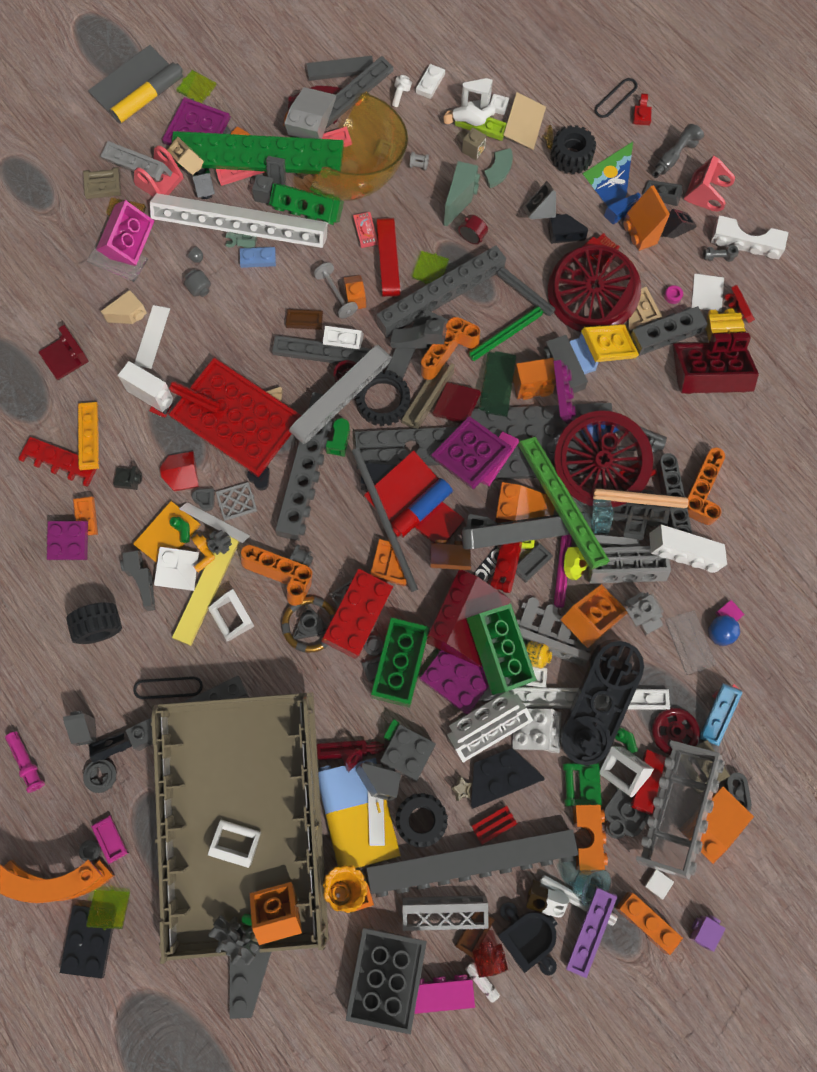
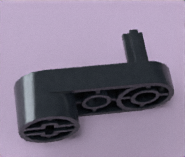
M616 639L606 640L597 645L592 652L589 668L560 734L561 747L568 758L577 764L592 765L605 758L639 685L644 671V661L639 650L630 643ZM614 646L611 654L607 653L604 657L602 656L607 649ZM631 655H632V657H633V663H634V664H633V669H631V668H632V664L629 663V660H630V658H631ZM600 659H602V665L605 666L602 675L599 668ZM613 659L618 661L619 659V662L623 663L621 669L611 666V661ZM630 673L626 679L620 682L623 675L627 676ZM600 694H606L609 697V705L604 710H597L594 707V699Z

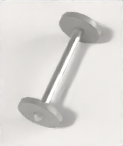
M329 262L324 263L316 268L314 276L316 279H327L342 304L338 311V316L342 319L347 318L357 311L358 305L355 302L346 304L329 276L334 270L333 264Z

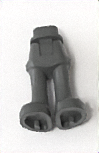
M688 124L675 146L669 148L660 158L652 176L658 178L660 174L664 175L676 164L680 157L679 154L685 146L695 148L699 144V140L704 137L702 129L695 124Z

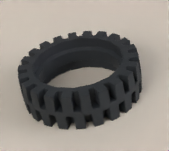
M388 370L385 373L381 371L356 395L358 412L363 419L366 418L367 422H372L376 426L377 423L380 426H384V424L390 426L392 422L396 424L399 422V419L402 420L410 405V390L407 387L406 381H403L401 376L397 377L395 372L390 374ZM386 383L397 388L401 395V401L394 411L377 413L368 408L365 402V395L370 387Z

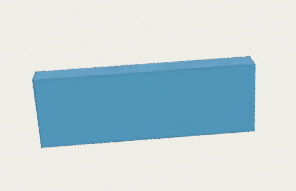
M722 683L701 730L700 739L708 740L717 746L720 745L741 698L742 690Z

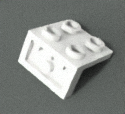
M528 709L533 721L513 733V749L544 750L551 753H560L561 712L553 709Z

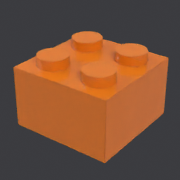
M553 358L516 364L513 383L517 399L528 400L535 396L546 397L553 394L556 385Z
M292 882L249 893L252 929L259 945L302 933L299 907H296L298 898Z

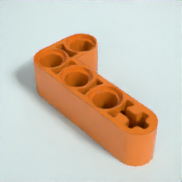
M451 318L446 324L447 332L444 344H432L421 360L422 377L427 380L434 379L458 344L470 349L476 348L480 341V328L462 318Z
M717 447L712 448L703 459L686 496L688 498L687 509L689 517L705 525L713 524L721 516V508L707 500L725 459L724 451ZM713 458H715V463L711 464ZM704 472H708L710 477H707ZM696 487L701 488L703 493H700ZM689 503L694 504L696 509L691 508ZM707 511L711 512L714 517H710Z
M246 545L241 550V564L243 568L287 584L288 603L294 606L302 604L312 584V570L310 567L253 545Z

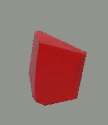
M194 451L169 455L160 467L161 478L173 491L199 487Z

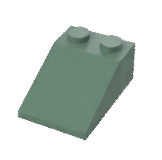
M457 162L445 204L444 226H448L472 202L473 196L477 195L480 179L477 165Z

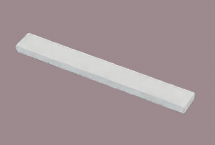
M518 687L509 690L512 696L517 693L526 708L570 709L579 688ZM636 689L627 710L670 709L669 689ZM600 694L594 699V707L596 709H605L609 705V697L606 694Z

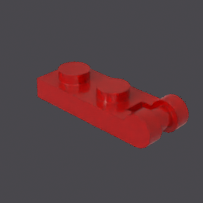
M522 542L500 546L494 576L490 583L495 589L511 593ZM501 578H506V581L504 583L501 582Z

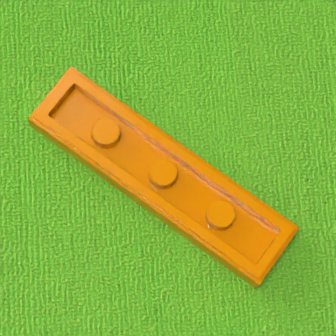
M97 402L78 403V457L80 470L99 469Z

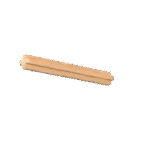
M594 489L593 499L677 508L688 507V498L606 489Z

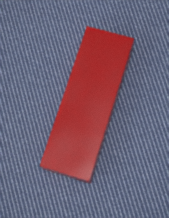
M648 749L644 752L642 761L650 765L654 770L633 796L632 808L649 815L653 813V801L655 796L657 797L659 780L662 776L666 760L665 756Z

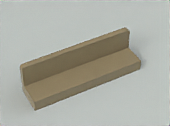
M451 363L449 367L444 365L434 379L425 382L402 418L401 423L412 429L420 428L444 390L446 383L453 376L455 364Z

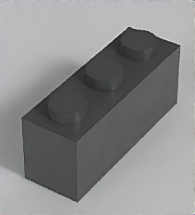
M567 335L546 341L543 349L545 359L562 360L568 366V370H571L572 380L569 381L570 388H573L574 393L584 390L588 380Z

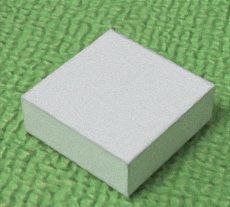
M493 94L490 104L494 106L495 113L505 114L509 98Z
M533 667L537 681L528 683L525 686L546 688L547 668L539 669Z
M655 869L644 887L663 900L674 881Z

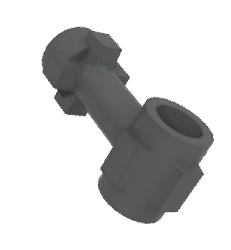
M730 245L727 250H714L712 247H708L703 251L704 260L713 261L714 257H724L727 262H731L738 256L739 251L735 245Z

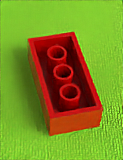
M358 569L321 642L357 659L394 586Z

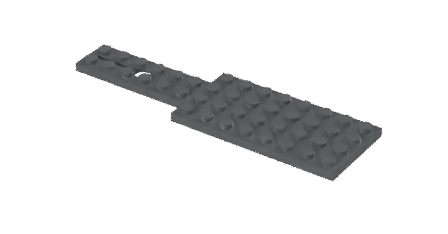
M612 403L573 404L576 408L574 420L581 415L593 411H612ZM559 405L473 410L471 417L498 437L502 431L517 438L519 441L536 436L556 470V445L560 435L569 425L560 417ZM458 427L355 432L356 448H359L365 463L398 465L410 454L405 449V444L409 441H415L419 445L416 453L427 466L440 465L432 459L431 454ZM581 430L577 432L575 436L593 450L591 444L588 445ZM610 438L604 439V444L606 446H613V442ZM571 439L568 448L589 454ZM596 441L595 444L599 450L598 441ZM517 445L494 480L537 477ZM617 447L611 452V454L617 452ZM569 452L566 454V461L590 460ZM602 456L600 460L601 463L604 464L606 461H604V457ZM591 464L567 465L571 475ZM594 467L576 476H587Z

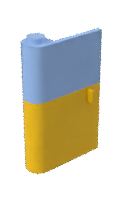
M376 758L359 762L350 772L346 770L345 765L332 769L330 765L319 768L320 795L338 867L353 865L356 869L401 856L386 800H383L385 846H369L368 790L358 776L356 768L364 762L377 764ZM376 802L378 813H380L379 802Z

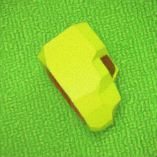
M568 547L564 560L565 575L571 580H577L582 576L588 564L578 547Z

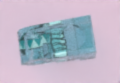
M593 500L591 528L594 534L609 533L614 515L611 500Z

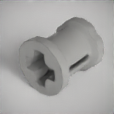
M412 152L410 168L414 166L427 170L429 154L424 156Z

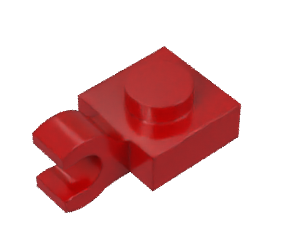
M641 93L639 106L634 107L633 124L650 126L652 107L647 106L648 94Z

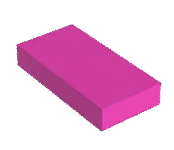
M108 816L91 826L108 864L129 854L112 816Z

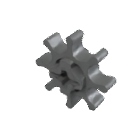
M220 915L214 922V927L208 933L209 937L218 940V947L215 951L220 953V951L224 950L226 955L231 957V963L234 965L240 958L249 965L256 957L255 952L260 947L258 942L251 940L250 934L253 929L249 927L245 930L243 925L238 923L236 916L228 923Z

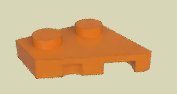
M379 539L370 574L380 580L405 587L407 581L391 543Z

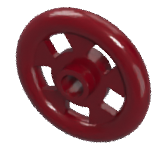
M670 708L661 711L655 717L652 724V736L656 745L663 752L671 755L672 748L667 745L669 739L683 743L682 740L686 735L691 738L687 745L697 746L700 738L699 725L694 716L688 711L681 708ZM675 716L677 721L669 723L667 717ZM684 720H686L690 725V728L687 730L685 726L682 724ZM660 726L666 727V735H660ZM674 728L679 729V735L674 734Z

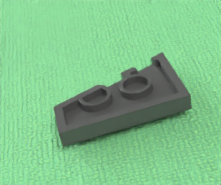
M259 947L255 952L256 957L249 965L242 958L234 965L231 963L230 957V1019L253 1017L272 952L260 953Z

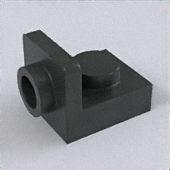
M132 466V469L116 468L113 486L115 488L137 490L138 484L142 482V473L138 467Z

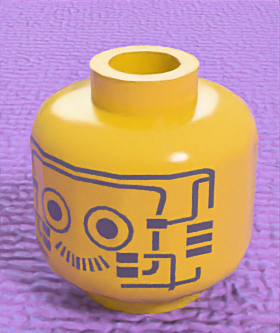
M533 641L525 644L532 667L542 669L547 663L551 662L552 652H550L546 644Z

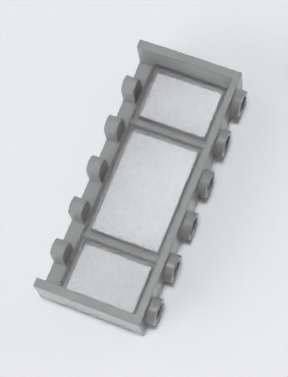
M671 740V756L665 760L666 773L659 780L661 790L659 797L655 796L653 805L655 806L653 817L649 816L647 824L650 828L647 837L642 838L643 852L641 857H636V861L640 865L690 881L691 875L694 876L696 872V855L700 854L703 843L700 840L702 833L705 834L708 828L706 818L708 813H711L713 810L714 801H712L713 793L718 791L719 781L717 778L719 773L723 772L725 762L718 752Z

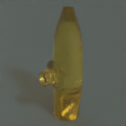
M551 125L548 126L547 135L543 137L547 141L548 149H551L553 144V129Z

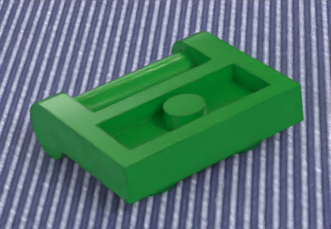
M562 764L563 771H565L566 784L565 806H602L599 764ZM573 771H578L580 799H574Z

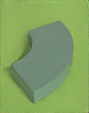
M511 148L495 152L494 164L491 168L484 171L489 188L503 182L510 172L513 161Z

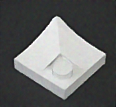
M159 547L154 585L194 591L196 570L193 566L198 562L199 552Z

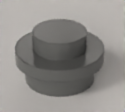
M378 636L368 637L364 645L365 651L372 656L379 655L384 647L382 639Z

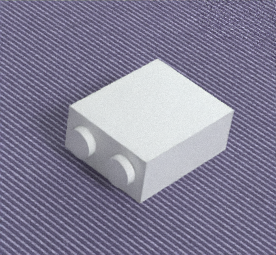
M128 361L118 374L127 392L159 411L163 412L172 404L173 397L166 382Z

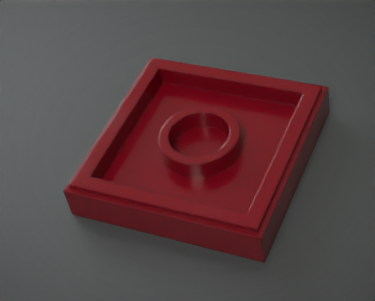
M447 382L433 411V415L463 423L469 416L471 417L481 395L480 390Z

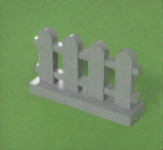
M533 597L527 603L523 602L521 608L524 609L521 621L517 620L524 644H528L530 641L546 644L553 656L584 667L589 660L591 647L587 648L578 638L576 641L569 639L572 631L560 620L562 616L557 615V607L549 604L545 610L538 608L539 601ZM536 614L543 616L539 627L532 625ZM554 621L561 623L558 634L551 632Z

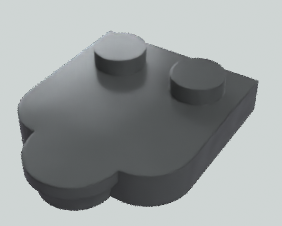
M618 788L604 807L607 834L614 839H620L624 835L628 837L639 835L647 824L649 816L652 817L654 814L655 806L651 815L631 807L633 797L628 796Z

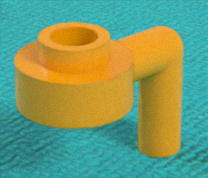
M195 535L191 538L196 547L205 556L204 559L193 566L197 572L215 560L214 554L207 547V539L203 535L200 537Z

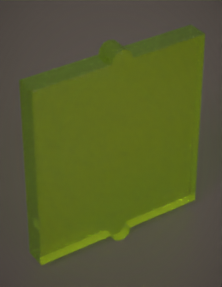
M192 70L186 78H183V82L176 90L184 96L194 99L196 102L203 103L207 96L211 95L210 93L217 84Z
M421 251L412 278L423 281L425 284L435 281L444 275L449 259L438 256L436 253L431 254Z
M114 889L110 891L95 890L86 926L103 928V930L107 928L123 929L130 892L114 891Z

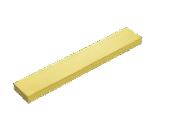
M230 537L232 545L229 546V551L225 554L220 552L218 555L213 553L215 560L205 567L172 636L174 640L189 646L192 645L240 541Z

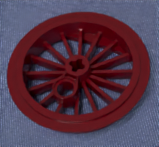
M586 245L570 251L557 262L548 282V298L550 305L555 308V315L565 325L579 332L584 327L624 324L635 312L641 296V280L635 265L625 254L605 245ZM598 255L594 276L589 256ZM601 256L610 258L598 276ZM586 257L590 275L578 259ZM613 260L619 264L617 268L603 277ZM574 262L579 269L573 271L568 266ZM622 268L627 274L625 276L607 280L615 273L620 271ZM564 271L571 274V280L561 278ZM577 275L583 276L584 280L577 281L574 279V277ZM629 280L627 287L609 285ZM559 284H569L574 288L559 291ZM609 290L621 291L623 294L619 297ZM583 291L566 304L561 298L564 295ZM605 294L618 301L615 306L612 305ZM586 295L576 313H573L568 307ZM600 296L611 309L606 317L604 316ZM589 297H591L588 318L579 316L578 314ZM594 297L597 299L601 319H591Z
M593 411L579 416L564 429L555 449V467L558 477H560L568 492L575 499L592 507L613 508L624 505L627 502L593 499V491L596 487L600 471L602 489H606V473L614 490L620 491L610 473L611 471L628 486L626 492L641 493L652 473L653 452L648 437L633 420L617 412ZM601 425L610 426L609 433L602 436ZM589 426H597L599 450L587 429ZM614 428L623 432L619 439L613 433ZM583 430L593 450L576 437L575 434ZM626 435L633 442L632 445L611 454ZM605 438H610L612 440V447H608L604 444ZM571 439L589 454L568 448ZM633 447L636 448L638 457L613 458ZM569 452L590 460L566 461V454ZM602 456L604 457V461H606L604 464H602L600 460ZM638 461V471L613 462ZM591 464L571 475L567 465ZM594 467L581 484L574 482L572 477ZM613 467L635 474L636 477L633 483L628 481ZM597 469L592 488L583 486Z

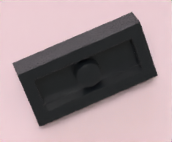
M126 729L90 744L89 756L92 762L104 760L108 756L123 752L127 748L132 747Z

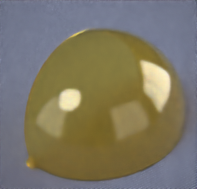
M363 92L343 125V127L347 126L352 145L344 147L341 171L322 167L309 190L324 198L337 201H353L365 198L385 186L395 175L402 163L408 144L406 126L399 114L390 105L370 95L368 92Z

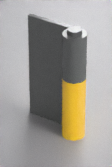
M149 45L89 89L88 92L121 124L183 77V69L178 63L172 62L169 64Z

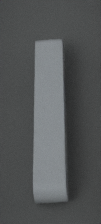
M379 345L374 346L294 422L289 432L302 444H306L390 363L392 356Z

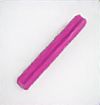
M571 535L561 536L554 605L557 608H563L565 605L568 577H566L564 571V560L568 547H571Z

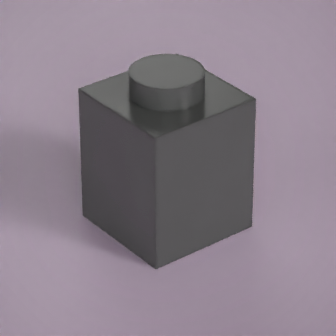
M262 175L256 176L252 188L255 202L269 204L273 183H275L274 178Z

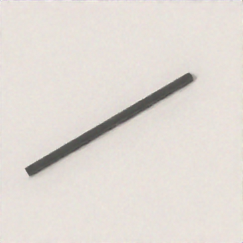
M359 448L353 449V456L411 592L418 590V587Z

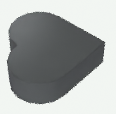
M214 488L196 489L192 493V499L196 504H199L203 511H210L214 507L215 490Z

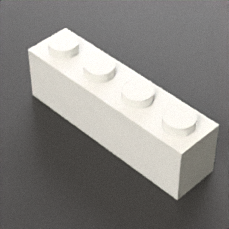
M660 525L649 533L651 554L671 559L678 563L691 565L694 568H701L712 573L719 571L727 565L725 544L665 525Z

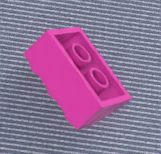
M126 200L116 204L96 250L111 260L133 266L137 265L154 220Z

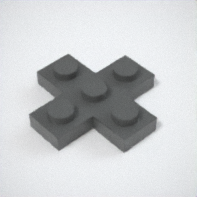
M643 489L641 493L654 494V491ZM626 503L610 508L609 520L626 522L625 538L644 540L647 525L667 526L670 508Z

